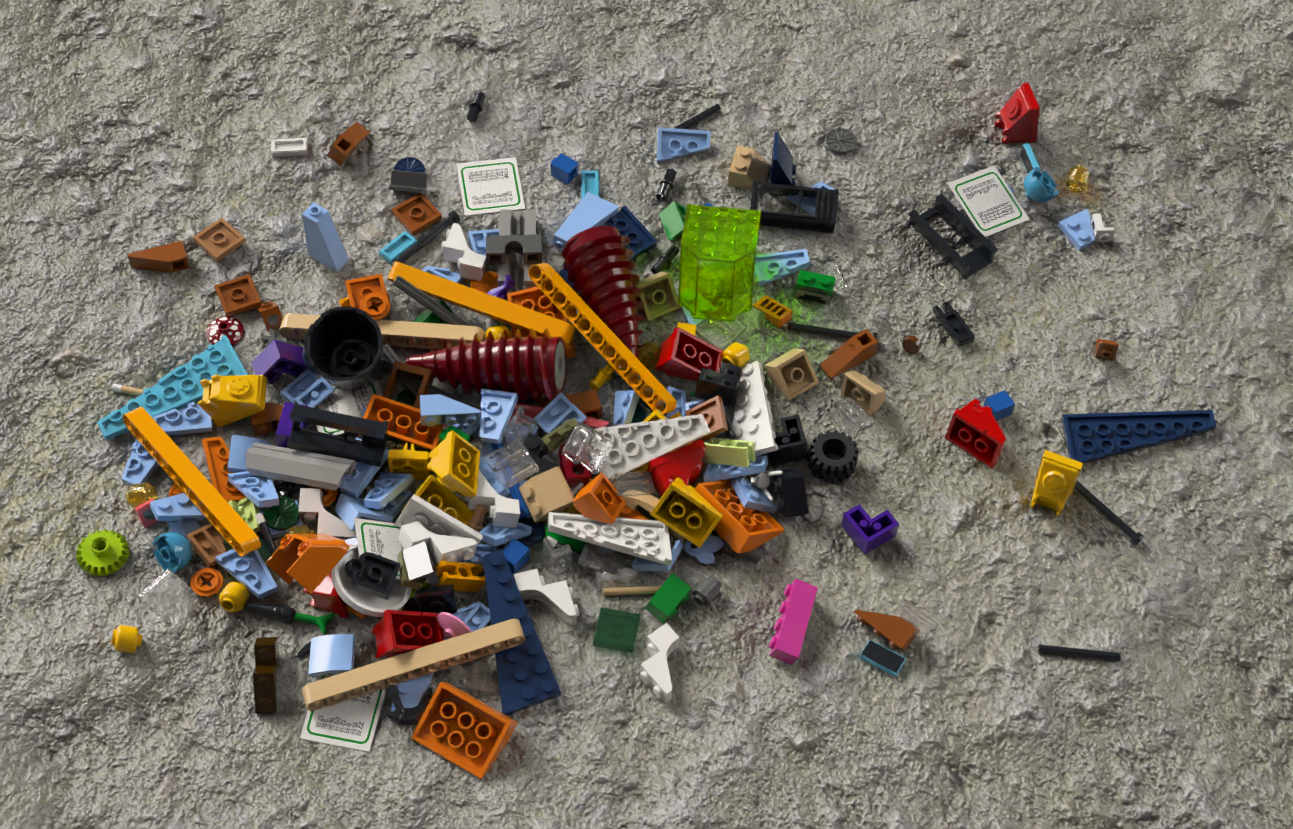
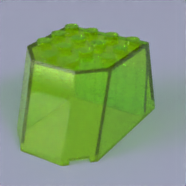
M687 204L680 250L678 304L681 307L684 306L694 319L732 322L745 311L748 313L752 310L760 248L761 211Z

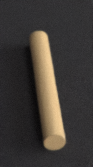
M661 586L603 588V596L655 594Z

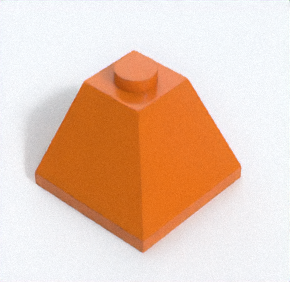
M603 472L581 489L572 501L576 509L584 517L608 524L615 522L626 504L625 500Z

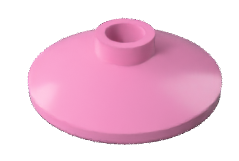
M441 612L437 616V621L444 630V635L449 639L471 632L470 628L462 620L450 613Z

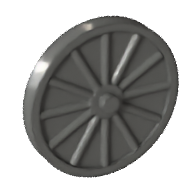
M844 128L832 129L825 137L826 147L836 154L850 153L856 147V136Z

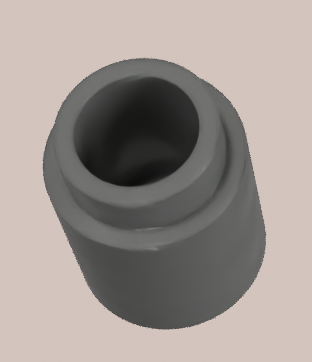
M714 576L705 578L693 591L695 602L699 605H709L720 592L721 582Z

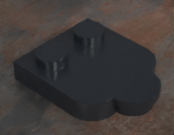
M365 552L360 555L359 559L349 560L345 564L344 570L347 576L351 578V583L356 589L388 600L401 563L371 552Z
M454 584L425 587L416 590L413 597L409 598L404 605L405 611L456 613Z

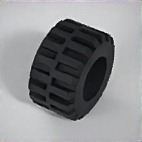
M827 430L825 434L819 433L818 437L815 436L810 445L808 466L809 469H812L811 473L813 475L817 474L819 480L824 479V482L827 483L828 481L837 483L838 480L843 482L845 478L849 479L851 474L854 473L859 452L857 443L852 441L850 435L847 437L846 433H838V430H834V432ZM825 454H837L841 459L832 460L827 458Z

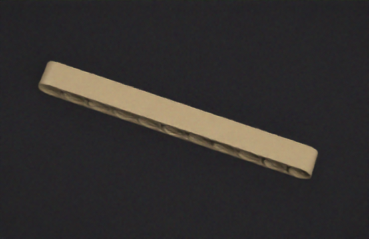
M287 313L283 316L279 333L285 338L305 340L310 325L320 315ZM375 320L382 333L383 345L388 344L389 346L445 349L448 342L452 347L459 345L461 337H464L467 344L473 342L476 333L481 341H483L484 330L477 326Z
M510 619L312 682L301 689L305 706L309 711L319 710L387 688L393 684H400L522 644L525 641V635L518 619Z

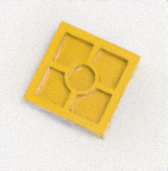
M408 443L405 444L403 450H389L388 462L390 472L413 474L414 480H426L430 476L431 471L427 469V464L429 463L428 452L415 451L414 444H411V450H407Z

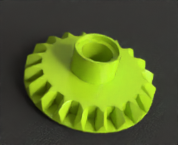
M96 529V532L89 533L86 538H82V542L78 544L76 550V560L80 568L94 576H105L118 571L126 563L129 556V545L126 538L120 532L117 533L113 529L111 531L107 529L99 531Z

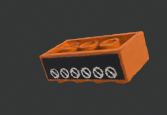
M372 394L363 416L364 419L379 422L389 421L386 446L397 450H403L405 444L408 443L407 450H411V444H414L415 451L430 453L439 445L438 436L445 428V424L435 426L421 425L420 409L376 394Z

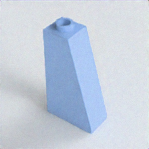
M587 192L554 234V247L563 251L567 241L577 233L593 227L605 226L610 221V218L618 213L619 206Z
M313 202L302 214L308 255L338 272L349 261V258L329 211Z

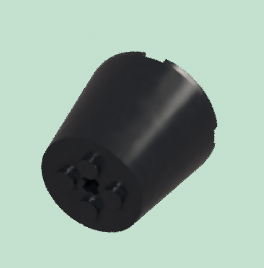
M342 306L325 311L310 325L305 337V353L308 362L319 375L336 386L349 391L366 389L377 381L383 369V337L377 322L361 309Z

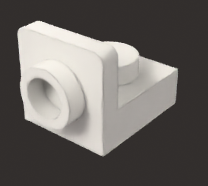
M1093 214L1091 224L1095 238L1094 242L1111 241L1115 232L1114 228H1105V222L1102 221L1101 214Z

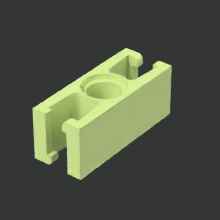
M710 438L709 443H705L704 463L748 467L750 461L754 462L756 460L755 444L753 441Z

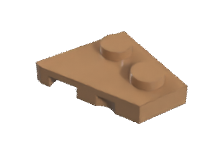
M211 523L186 535V539L191 542L192 548L209 568L218 564L215 560L216 556L226 552V548L223 545V536Z

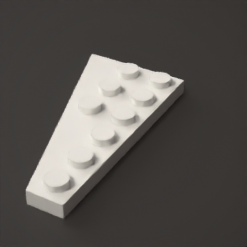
M759 361L742 367L732 428L737 435L733 440L753 441L756 456L778 450L774 440L776 435L772 429L773 420L770 404L766 397L768 393L764 387L763 367Z
M702 414L582 430L600 473L603 472L610 482L648 464L652 459L675 451L711 433Z
M552 512L548 514V531L671 566L672 556L668 526L660 521L617 518L613 524H608L586 518L583 515Z

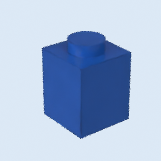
M562 153L550 163L551 176L567 185L578 175V162Z
M1003 390L987 397L983 407H990L992 415L998 421L1012 415L1015 403L1007 392Z
M515 538L502 550L512 574H516L530 559V549Z

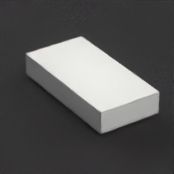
M307 138L271 140L272 157L308 155Z

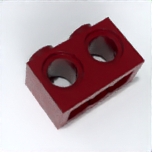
M583 443L560 445L558 452L560 469L569 488H575L580 483H583L582 487H585L589 483V479H592V468L588 467L587 463L589 461L588 450L584 449Z

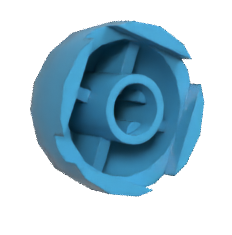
M1035 167L1025 177V196L1035 202H1048L1058 195L1059 190H1055L1057 185L1045 170L1041 172L1039 171L1040 167Z
M168 532L154 539L153 546L156 545L157 549L154 551V556L162 569L165 571L169 569L170 573L173 574L188 565L191 560L192 545L183 535L177 532Z

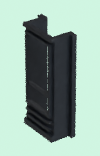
M753 181L748 225L834 233L839 189L831 190ZM759 192L798 196L797 214L758 211ZM801 197L816 198L815 216L800 215Z
M943 194L938 195L934 207L919 215L915 210L908 213L910 216L909 224L913 225L955 267L964 280L992 264L994 254L998 249ZM938 214L962 239L950 246L926 220ZM965 241L973 250L961 257L953 248Z
M298 402L294 403L289 418L293 422L292 431L287 443L288 448L350 459L359 463L381 467L386 449L389 421L379 422L298 405ZM301 422L342 430L344 433L341 437L301 428ZM347 432L363 435L362 441L347 438Z

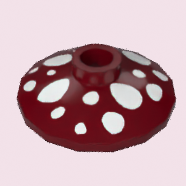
M219 317L213 320L206 329L207 339L213 345L220 341L222 336L226 335L233 346L242 339L244 334L243 325L234 317Z

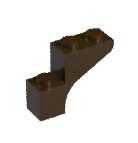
M278 637L257 638L254 644L255 668L253 671L255 714L277 713Z

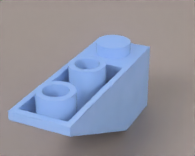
M440 394L420 395L421 425L480 423L481 412L479 409Z

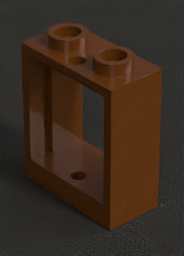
M395 361L382 397L392 398L399 375L420 380L422 383L414 406H412L420 409V395H429L435 378L433 372L430 369Z

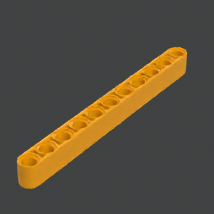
M394 262L387 278L389 281L394 282L397 276H401L428 296L528 332L533 328L536 335L542 336L544 330L548 328L551 337H562L564 345L570 344L576 330L574 325L400 262Z
M535 264L529 268L528 274L530 279L653 411L659 409L662 414H667L676 409L677 402L675 398L549 264Z
M143 407L123 415V422L127 429L241 557L261 548V542L256 533Z

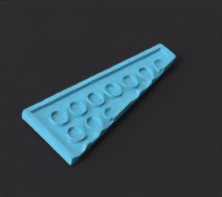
M222 336L220 341L214 345L210 344L207 346V350L191 357V361L183 366H178L159 379L156 385L150 389L146 388L143 390V394L127 401V405L117 411L114 410L98 421V427L105 441L129 431L123 422V415L132 410L143 407L153 418L156 415L173 409L179 410L187 407V404L191 402L201 401L203 399V386L200 384V381L203 379L212 380L211 376L248 375L227 336Z

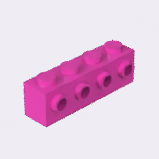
M795 579L791 585L788 584L784 591L786 599L779 608L781 616L780 619H777L774 626L776 634L769 643V648H771L769 656L790 665L799 658L818 587L799 579Z

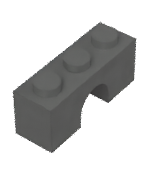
M541 235L486 236L487 265L505 264V258L510 253L521 254L524 264L542 263Z

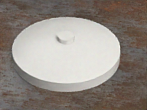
M358 544L350 545L347 553L332 569L331 573L333 585L342 600L356 611L375 617H383V612L387 609H402L411 595L412 588L402 586L400 579H395L388 600L358 590L352 585L351 578L345 573L344 567L349 560L359 559Z

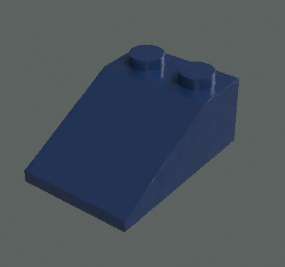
M775 132L770 167V183L795 186V178H792V175H795L796 172L793 156L780 134Z

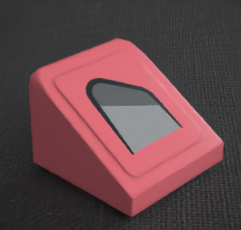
M153 499L135 508L137 517L144 528L159 522L150 508V502L154 501Z

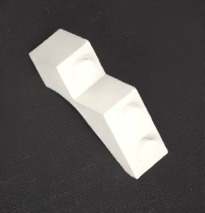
M453 223L451 230H447L446 241H443L441 245L443 260L458 263L457 268L460 269V277L481 281L486 269V256L472 251L467 245L461 226Z
M479 471L477 495L472 498L465 497V501H468V510H475L477 505H483L489 511V517L492 518L493 526L516 528L520 516L519 500L499 495Z
M300 488L299 513L305 519H316V516L318 517L317 534H327L342 540L356 537V531L351 530L344 521L324 509L321 489Z
M419 521L402 525L398 538L404 549L426 542L436 564L440 561L461 562L474 558L477 542L472 538L434 534L424 528Z
M537 569L513 574L522 600L532 599L541 601L566 624L576 625V616H579L577 604L573 605L572 587L567 586L566 580L545 585L543 575L539 576Z
M667 623L647 636L646 648L652 657L643 662L640 667V677L645 684L649 683L656 697L662 698L665 703L669 702L672 696V684L667 658L671 652L679 647V636Z

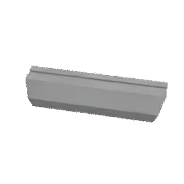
M500 210L499 236L536 235V210H525V214H520V212L512 214L511 210ZM519 253L508 254L505 258V264H498V287L504 284L505 275H510L515 283L507 291L506 295L535 287V283L528 274L529 268L535 264H524L523 256Z
M256 442L246 451V468L250 475L335 491L342 484V477L345 474L350 475L357 464L356 461Z

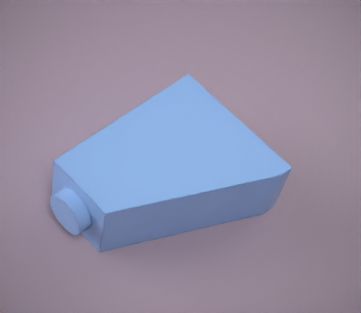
M343 493L340 494L335 508L337 515L353 531H356L354 518L392 523L394 519L382 510L365 508L362 498H355Z

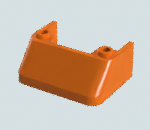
M287 534L281 540L279 548L265 564L287 584L295 580L312 594L347 553L350 546L344 540L327 534Z

